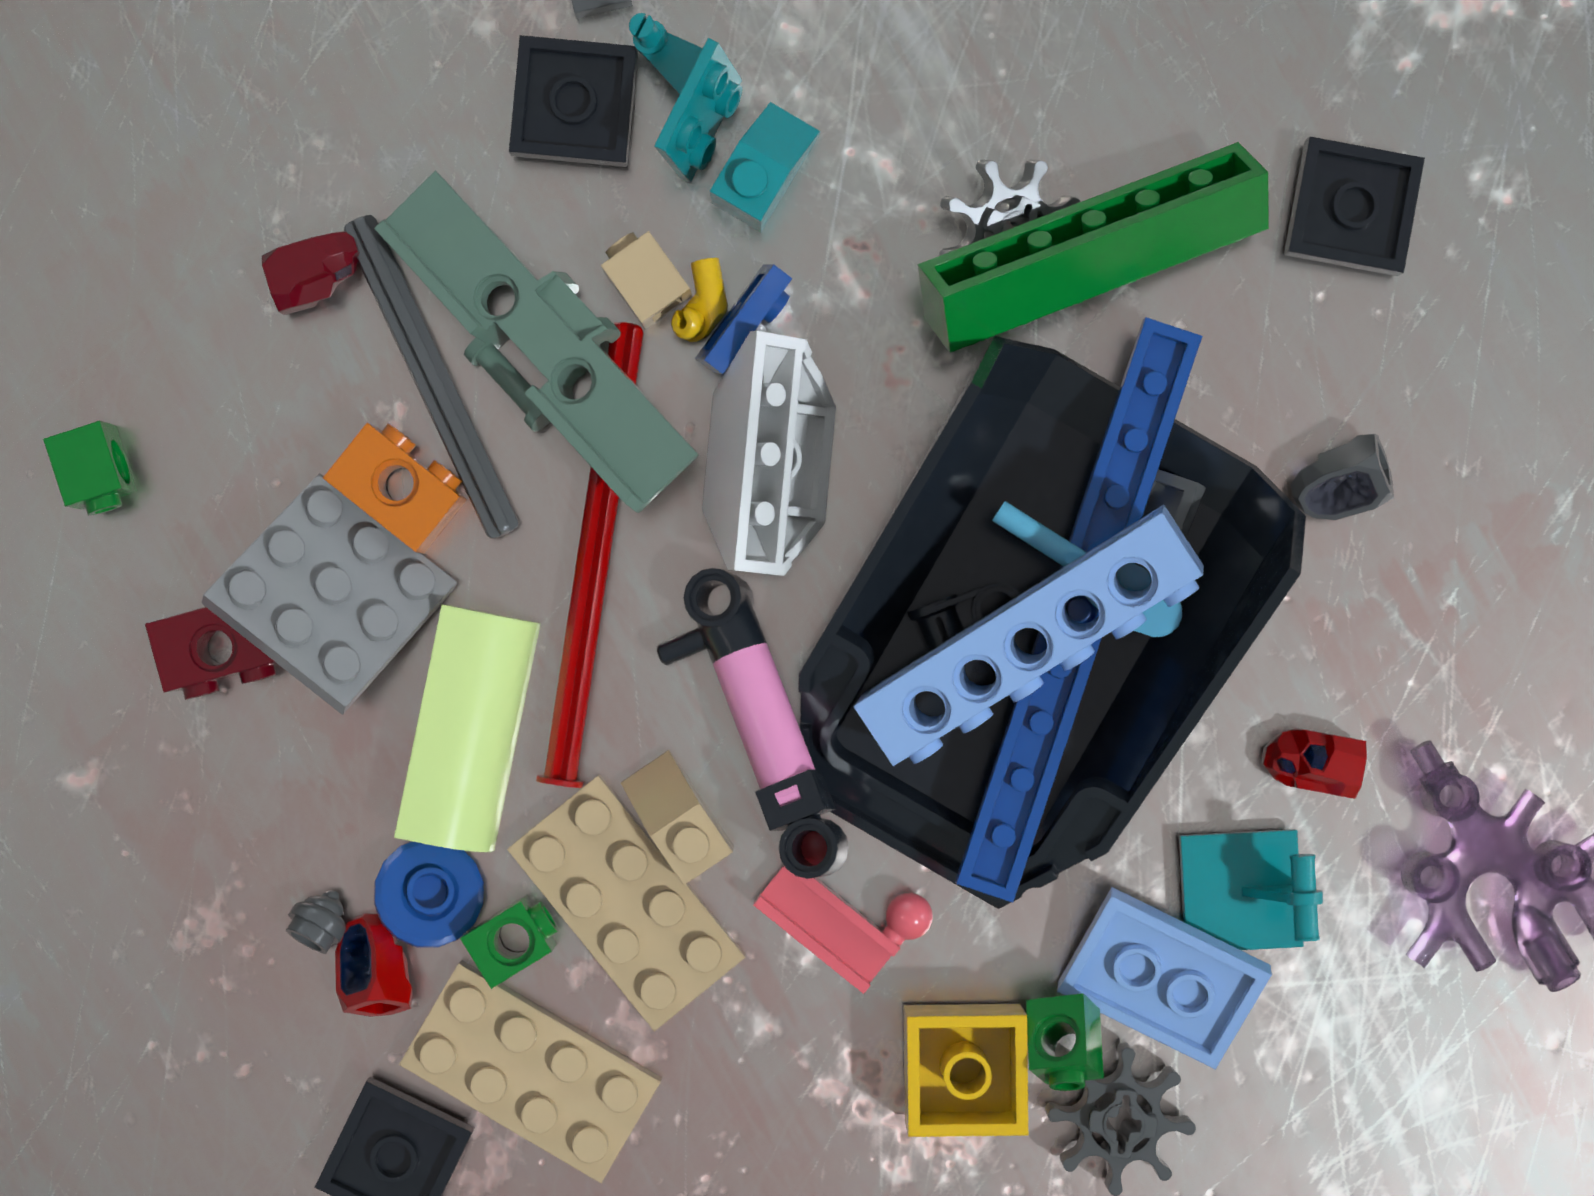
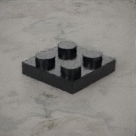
M520 35L509 143L510 155L514 157L627 167L638 58L636 47Z
M1311 136L1307 138L1304 142L1284 255L1394 276L1403 274L1425 158Z
M369 1077L314 1188L331 1196H442L475 1127Z

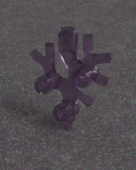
M1427 740L1414 747L1410 753L1424 774L1419 779L1422 785L1420 789L1422 805L1430 814L1447 820L1451 829L1452 840L1446 852L1435 854L1429 851H1419L1410 855L1403 863L1401 880L1404 887L1411 894L1426 900L1428 905V920L1424 929L1405 955L1425 969L1445 942L1454 941L1459 944L1476 972L1492 966L1496 959L1469 916L1466 908V894L1471 884L1479 876L1486 873H1498L1506 877L1512 884L1514 890L1511 919L1513 936L1517 948L1539 985H1546L1550 992H1557L1569 987L1581 977V973L1577 968L1580 961L1555 922L1553 912L1559 903L1568 902L1572 904L1594 939V879L1591 877L1592 863L1594 862V833L1575 845L1559 840H1549L1541 843L1533 850L1528 842V830L1531 822L1545 804L1540 797L1525 789L1506 815L1499 817L1491 815L1479 805L1480 794L1476 784L1469 777L1460 774L1453 761L1445 763L1431 740ZM1448 785L1452 795L1446 804H1442L1440 792ZM1557 856H1560L1561 867L1557 872L1553 873L1552 862ZM1430 866L1433 872L1432 878L1428 883L1422 884L1421 873L1426 867Z

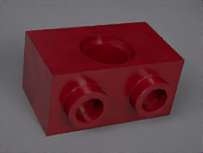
M206 607L145 624L163 693L182 690L185 700L220 691L217 680L239 674L242 684L277 675L274 664L277 663ZM219 631L225 633L232 643L231 656L223 664L216 663L208 652V643L211 637Z

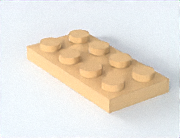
M600 774L507 849L654 1032L746 958L743 950L688 883L684 886L682 885L649 834Z
M462 960L456 966L399 1064L599 1183H602L662 1079L650 1070L500 983L491 989L481 972Z

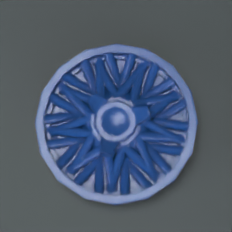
M413 841L399 846L384 860L374 881V905L381 923L396 939L416 948H439L458 940L475 924L483 906V879L476 862L464 850L438 847Z

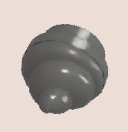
M330 890L323 893L322 896H310L304 902L294 904L288 914L292 920L286 928V932L310 949L327 954L332 944L340 943L346 931L345 921L341 918L343 906L338 900L339 893L335 890Z

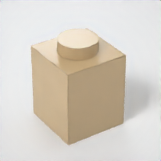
M649 231L637 238L634 232L629 233L615 242L605 252L609 257L606 262L601 264L605 275L645 330L692 297L690 287Z

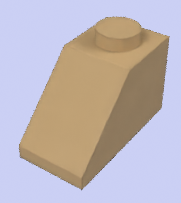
M670 750L621 782L649 836L683 886L733 853L734 844Z

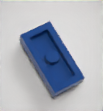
M763 264L695 359L711 371L723 374L730 366L750 331H755L762 320L771 323L782 311L790 297L784 290L792 278L774 264Z

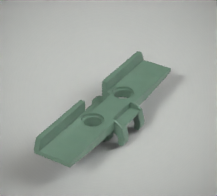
M436 170L386 220L383 219L374 228L463 327L476 337L465 349L464 356L472 365H481L526 414L524 422L529 428L537 432L551 422L617 496L635 512L640 513L699 456L695 449L599 346L604 341L613 343L621 335L620 330L607 317H596L576 295L579 291V286L567 273L552 271L538 280ZM497 286H511L514 291L515 301L510 311L504 315H491L487 307L488 295ZM509 339L515 343L547 378L548 381L540 389L534 385L531 386L498 350ZM589 371L592 380L590 390L583 397L573 399L572 390L574 383L579 377Z

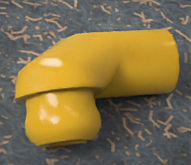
M719 258L701 259L691 263L696 294L682 310H677L672 316L671 327L677 337L689 342L700 341L709 336L726 314L728 304Z

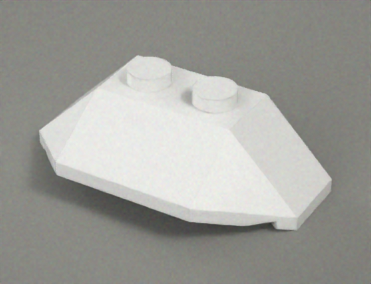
M750 331L713 392L702 511L728 570L784 576L791 568V562L807 547L825 523L836 405L820 370L811 358L812 351L807 339L762 331Z

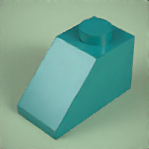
M770 102L739 140L709 191L711 203L762 233L819 137L820 131Z

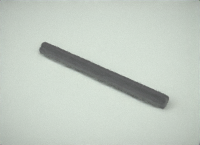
M372 215L353 219V221L344 226V231L356 239L360 252L357 257L359 266L456 472L462 481L480 523L490 539L508 534L518 527L519 521L388 243L374 229L378 222Z

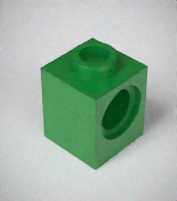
M99 420L43 439L65 507L86 508L88 516L97 515L121 507L123 504L120 497L137 492L116 425Z
M525 895L468 930L460 940L492 989L551 953L557 945L552 935L559 932V929L546 906L541 901L533 905L528 895ZM511 923L522 926L529 936L528 949L518 953L507 950L500 941L501 927Z
M1084 993L1026 1000L1029 1071L1044 1083L1049 1084L1051 1089L1059 1091L1079 1090L1085 1087L1086 1080L1104 1079L1100 1009ZM1075 1034L1076 1040L1072 1050L1064 1056L1056 1057L1055 1048L1058 1041L1065 1035Z

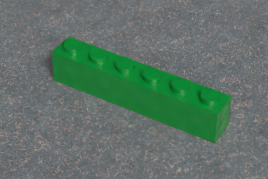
M1236 142L919 263L917 265L925 320L951 353L1269 229L1268 171L1239 142Z

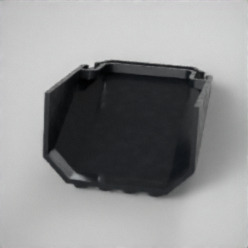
M997 336L993 338L799 673L798 692L801 693L799 728L815 770L822 771L836 807L835 810L830 812L956 884L955 880L1015 702L1012 701L1009 695L989 707L993 715L975 729L963 734L958 726L940 737L943 746L928 758L913 764L908 757L895 766H892L853 706L863 693L929 652L917 621H910L907 612L956 593L960 595L986 584L996 582L1010 585L1022 594L1059 571L1061 564L992 520L1006 501L1069 541L1120 389L1116 384L1055 349ZM1176 419L1174 420L1158 469L1200 483L1206 487L1186 538L1204 565L1203 575L1195 580L1199 585V589L1180 602L1182 618L1179 626L1166 636L1151 637L1132 631L1119 639H1115L1112 632L1102 637L1014 901L1021 898L1026 890L1041 888L1058 879L1060 872L1088 858L1090 861H1093L1110 851L1301 574L1306 516L1256 465ZM995 592L986 596L981 605L982 617L984 618L1011 601L1010 596L1002 592ZM937 617L936 623L943 641L946 642L949 640L942 619ZM1024 628L1015 633L1016 644L1023 652L1031 654L1038 630ZM972 660L965 664L966 675L973 683L985 686L996 681L995 671L989 663L983 660ZM924 691L916 695L917 707L924 714L939 716L945 713V704L936 693ZM956 884L997 909L1011 903Z

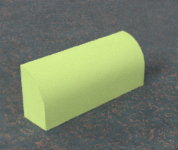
M441 605L394 838L464 851L493 852L495 850L541 623L453 605Z

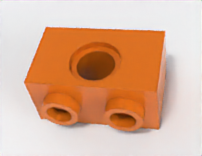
M366 423L324 475L323 479L413 551L424 554L468 500L456 490L462 481L438 461L433 460L429 467H426L411 455L410 452L416 444L390 423L382 431L376 426ZM406 468L413 477V489L406 498L394 501L386 490L387 478L393 471Z

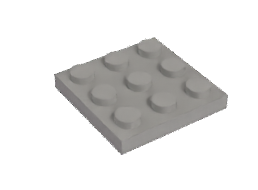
M319 473L203 594L201 604L343 715L452 593L457 581L423 554L413 551L323 479L324 476Z

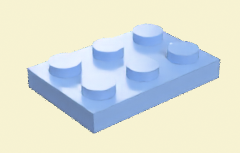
M1111 887L1059 979L1057 992L1063 995L1084 993L1100 1009V1013L1216 1070L1272 976L1270 964Z

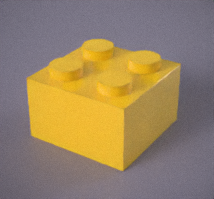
M1021 1004L904 1005L905 1125L908 1137L1029 1135L1027 1014Z

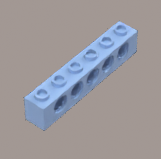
M1162 505L872 687L860 696L853 707L892 766L908 757L913 764H917L938 751L943 746L940 737L959 726L964 734L987 721L993 715L989 707L1009 695L1013 702H1017L1036 691L1044 684L1040 675L1060 664L1063 670L1067 671L1085 661L1095 652L1091 644L1108 633L1112 632L1115 639H1119L1137 629L1147 620L1143 612L1164 600L1166 605L1171 607L1189 597L1199 589V585L1195 580L1203 575L1204 565L1165 505ZM1128 563L1141 564L1149 571L1152 581L1148 587L1141 591L1127 590L1117 579L1118 569ZM1079 595L1091 598L1098 606L1099 616L1089 623L1074 621L1068 615L1065 606L1070 598ZM1024 628H1034L1040 631L1046 638L1047 649L1039 654H1027L1017 646L1015 633ZM972 660H983L989 663L995 671L996 681L985 686L973 683L966 675L965 664ZM924 691L936 693L945 704V713L939 716L924 714L917 707L916 695Z

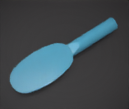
M1006 501L992 520L1064 567L1087 553ZM1135 563L1125 564L1117 571L1119 583L1130 591H1141L1148 587L1152 581L1149 571ZM1085 596L1096 608H1098L1097 604L1091 598ZM1164 600L1160 601L1143 612L1147 620L1134 631L1151 637H1163L1172 633L1179 626L1182 618L1181 603L1179 602L1168 607Z

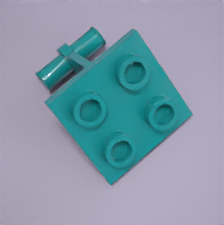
M637 13L629 22V30L633 35V44L639 53L645 56L680 94L654 147L682 180L691 183L697 170H704L713 157L716 148V138L714 136L723 118L731 117L739 105L742 96V86L740 85L742 78L719 42L708 38L704 47L701 48L668 33L665 27L660 22L653 20L650 15L646 17L645 13Z
M1296 829L1179 835L1184 923L1239 950L1304 947V942L1320 940L1317 905L1323 904V891L1316 890V855L1299 854L1298 831Z

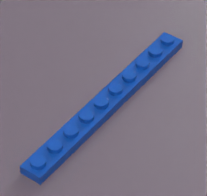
M1147 317L1142 320L1069 542L1083 551L1089 552L1142 518L1203 336ZM1074 596L1065 604L1068 615L1076 622L1089 623L1099 616V609L1085 596ZM1038 631L1031 655L1042 653L1047 649L1046 638L1040 631ZM1102 638L1091 644L1095 652L1085 661L1067 671H1064L1061 665L1058 664L1040 675L1044 682L1041 687L1014 703L955 880L956 884L1012 903L1014 902Z

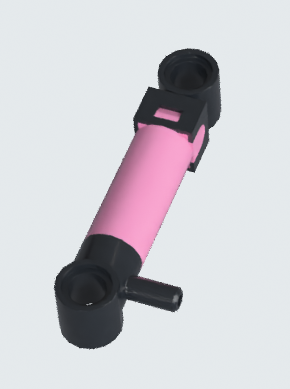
M716 568L701 570L692 576L686 585L683 597L685 609L690 617L697 622L698 628L658 644L657 654L664 665H670L707 649L760 790L755 791L768 828L770 831L785 830L781 835L779 843L781 861L788 871L798 877L810 879L829 876L838 871L847 859L849 849L847 836L839 825L832 820L823 819L820 816L835 810L836 807L822 771L815 770L753 609L754 599L752 590L746 581L725 570ZM726 585L731 595L730 605L723 613L713 615L708 608L709 594L717 586ZM811 831L821 834L827 845L826 856L817 865L808 862L803 856L801 849L803 839Z

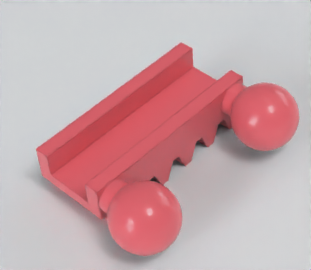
M816 831L808 833L802 841V854L811 864L817 865L822 862L827 852V845L823 836ZM784 865L753 904V906L863 994L871 986L870 982L890 957H894L900 950L903 942L922 937L930 929L933 920L931 906L925 898L915 893H903L896 896L889 903L886 911L887 926L882 931L874 922L863 916L853 905L843 900L838 893L828 888L818 877L806 879L795 876Z

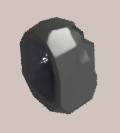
M1377 434L1357 435L1347 444L1318 454L1317 460L1302 468L1291 483L1292 495L1296 505L1305 514L1316 519L1338 520L1374 510L1394 498L1391 470L1386 453Z

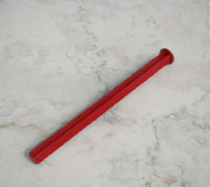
M614 322L621 335L615 342L609 343L608 355L636 385L643 340L642 327L633 323ZM590 467L545 772L544 775H537L536 781L540 783L573 788L583 787V781L576 779L619 500L617 494L592 467Z

